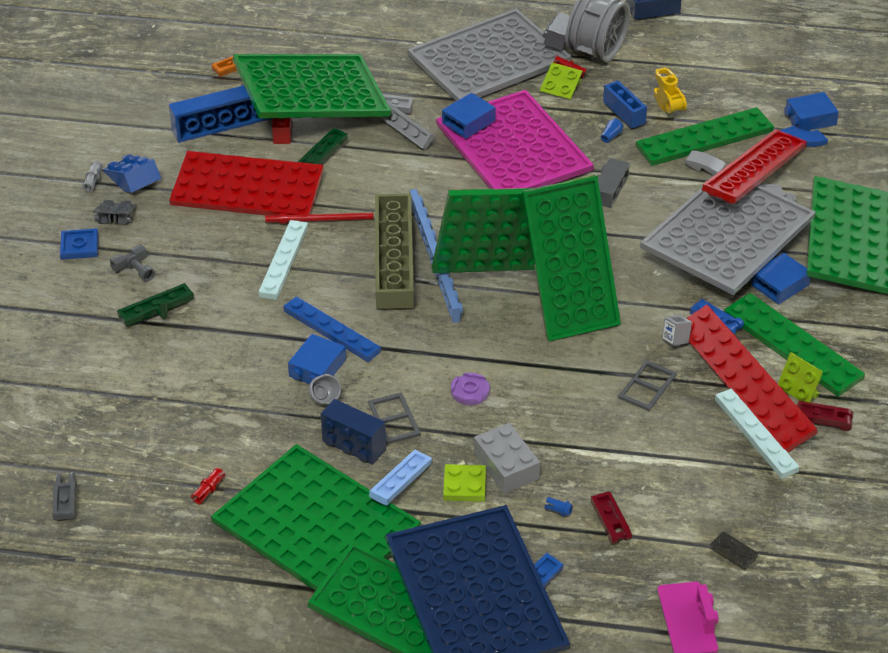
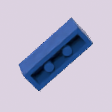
M617 80L604 85L603 102L631 129L646 123L647 106L620 81Z

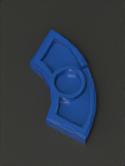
M796 126L780 130L807 141V147L823 146L828 143V139L819 130L805 131Z

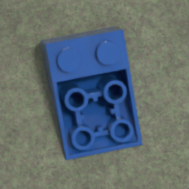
M126 155L122 157L123 160L119 162L113 161L107 164L108 167L103 169V172L123 191L130 193L161 179L155 160L140 157L139 155Z

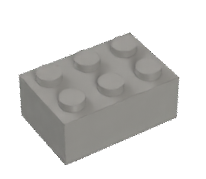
M510 423L474 437V455L482 465H486V471L504 494L540 479V461Z

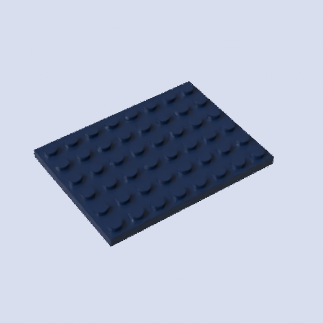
M507 505L386 534L385 540L431 653H554L569 649L570 642Z

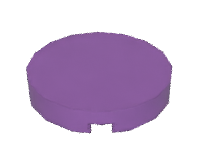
M464 373L463 376H457L451 382L452 397L458 403L464 405L480 404L488 398L490 393L489 382L486 381L483 375L477 373Z

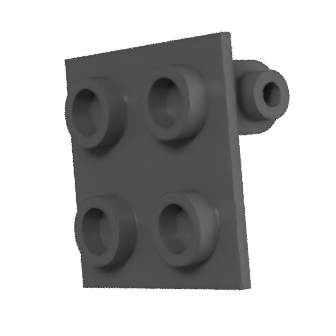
M104 200L93 211V213H98L95 214V221H98V223H108L109 221V224H112L114 214V224H117V222L118 224L131 223L132 216L129 214L137 204H131V201L114 203L113 200Z

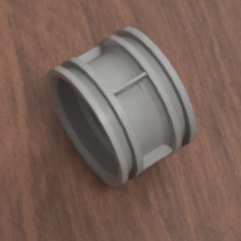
M577 0L571 11L566 28V47L578 53L584 52L593 55L595 59L610 62L618 53L627 33L630 20L629 4L621 0Z

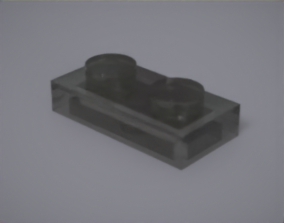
M724 531L710 545L711 550L744 571L758 557V552Z

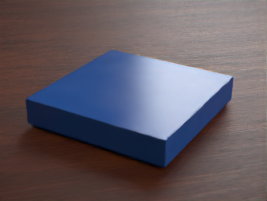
M98 228L61 231V260L98 257Z

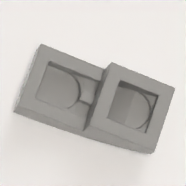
M693 150L684 162L698 172L703 168L712 175L720 172L726 164L714 156Z

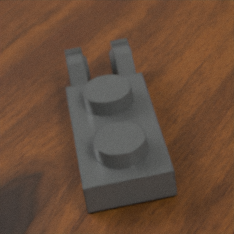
M74 472L69 473V482L63 483L61 473L56 474L53 492V520L75 519L76 485Z

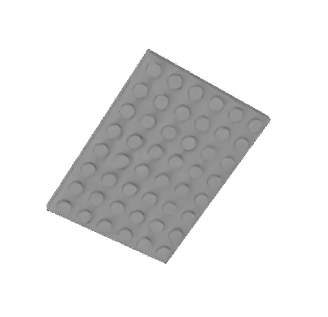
M517 8L407 49L408 56L455 101L471 92L478 97H482L549 70L556 55L568 61L572 57L564 49L559 50L543 44L545 40L543 37L544 32Z
M760 185L756 186L735 204L726 203L719 197L710 196L702 191L701 188L640 242V248L734 295L815 218L816 212Z

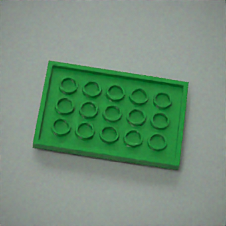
M351 542L309 599L307 607L394 653H431L396 564Z

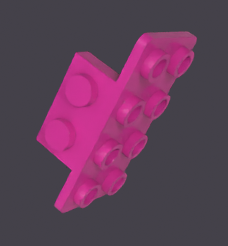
M694 581L658 586L657 592L673 653H717L718 645L714 631L715 624L719 622L717 610H713V595L708 592L707 585H701L699 582Z

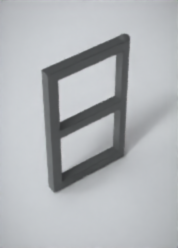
M646 360L618 398L650 412L677 376V372ZM647 366L670 376L661 388L638 379ZM634 383L657 392L648 405L625 395Z
M402 392L368 401L374 417L385 421V423L408 418L414 429V432L388 438L386 433V444L421 436ZM400 399L405 413L380 419L374 405Z

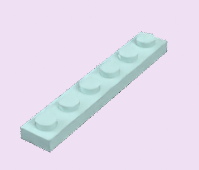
M290 220L259 289L260 298L278 299L307 232V222Z
M732 388L715 395V401L781 479L799 472L798 464L782 448Z

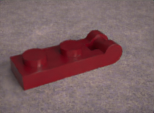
M798 400L797 406L812 423L840 427L843 431H850L852 429L851 420L853 419L854 412L851 409Z
M611 491L591 496L590 502L608 535L610 544L618 543V540L622 539L625 541L632 539L631 530Z

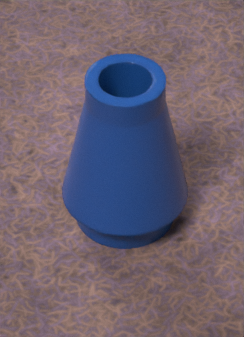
M616 118L609 120L601 135V140L609 143L610 140L623 131V123Z

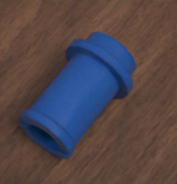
M551 497L547 498L546 502L550 504H545V510L559 513L562 517L571 515L573 505L569 501L563 502Z

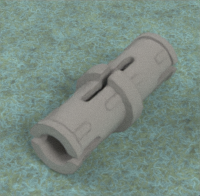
M92 162L90 170L86 172V179L82 185L83 190L86 192L93 191L95 183L100 178L99 173L103 167L100 162Z

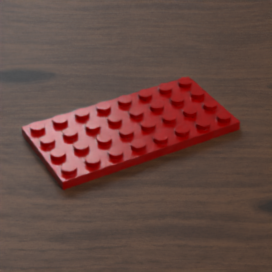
M187 151L169 203L173 206L266 216L279 215L280 213H287V215L311 214L324 166L321 164Z

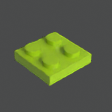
M445 464L443 501L485 502L486 465Z

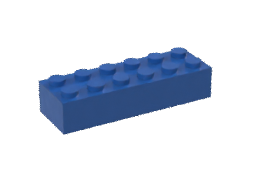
M244 85L169 104L172 132L178 143L273 119L258 117Z

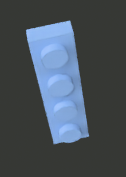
M414 450L370 490L369 497L387 506L431 465L432 458Z

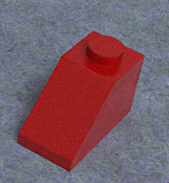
M273 118V144H291L292 118Z

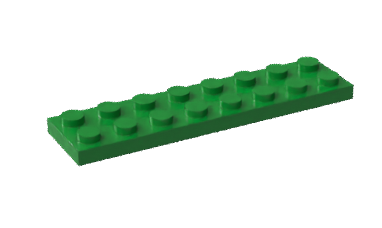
M758 107L638 140L636 141V148L651 166L689 156L692 150L704 152L773 132L774 125Z
M752 293L747 294L724 309V312L732 317L741 318L744 322L742 329L787 360L791 352L823 371L819 384L837 397L865 378L863 371Z

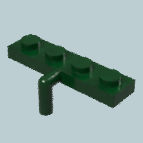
M183 283L117 310V314L126 327L156 314L162 319H167V310L193 300L194 294L186 283Z

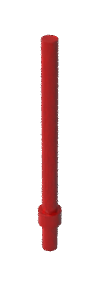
M280 213L279 215L265 216V223L280 222V224H287L290 220L312 222L374 220L373 213L305 215Z

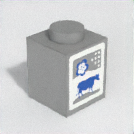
M682 315L665 317L662 339L675 347L689 343L692 321Z

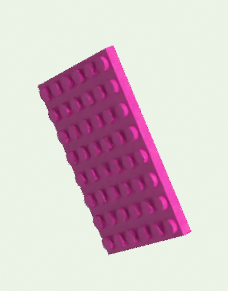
M527 90L489 101L488 103L496 107L495 121L467 139L443 125L442 117L436 118L437 126L490 189L538 188L594 170V164Z

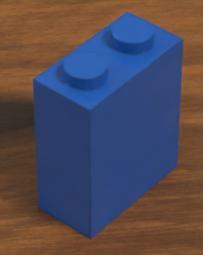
M471 92L442 110V124L467 139L495 121L496 107Z
M825 92L789 98L784 107L785 115L788 116L792 125L799 129L810 131L837 125L839 111Z
M783 253L768 262L752 277L751 286L779 305L809 286L811 277L806 274V267L786 253Z
M311 334L288 362L289 377L310 384L318 376L324 374L334 376L346 361L345 346Z

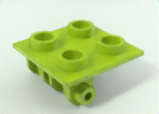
M551 63L540 92L571 100L576 86L582 82L580 77L583 71Z
M790 352L778 385L783 391L799 401L811 402L812 398L816 399L819 395L817 386L823 371Z

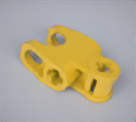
M668 68L656 69L655 78L659 88L654 89V97L659 107L669 114L673 113V111L686 110V98L677 87L678 79L675 74ZM660 74H667L668 76L662 77Z

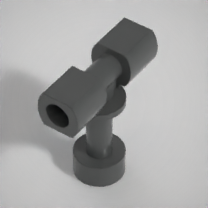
M142 244L129 249L130 253L125 256L119 254L109 259L110 267L115 272L125 267L135 268L139 271L138 276L145 282L150 281L155 275V271L149 265L143 266L140 263L141 259L147 257L146 248Z

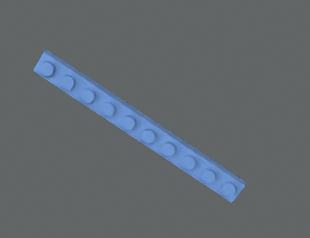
M417 189L409 190V193H411V209L432 264L437 244L436 234L434 230H431L430 218L427 219V209L423 207L422 196L418 195ZM447 272L435 273L452 322H460V314H463L461 302L458 303L457 290H453L452 278H449V273Z

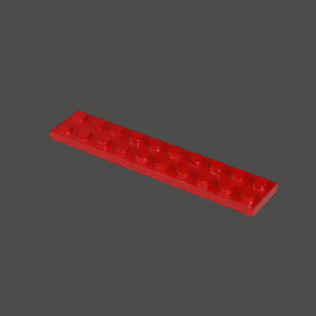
M775 129L706 181L702 186V191L710 196L719 197L726 203L735 204L806 147L807 141Z
M708 305L687 317L688 320L692 321L689 344L728 389L732 388L787 453L818 433L814 424Z

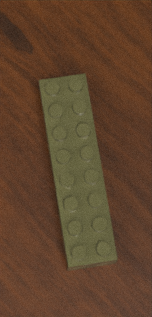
M411 193L375 194L376 309L414 308Z

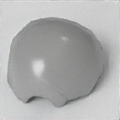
M330 374L318 376L309 384V396L317 404H330L333 399H338L341 393V385L337 378Z

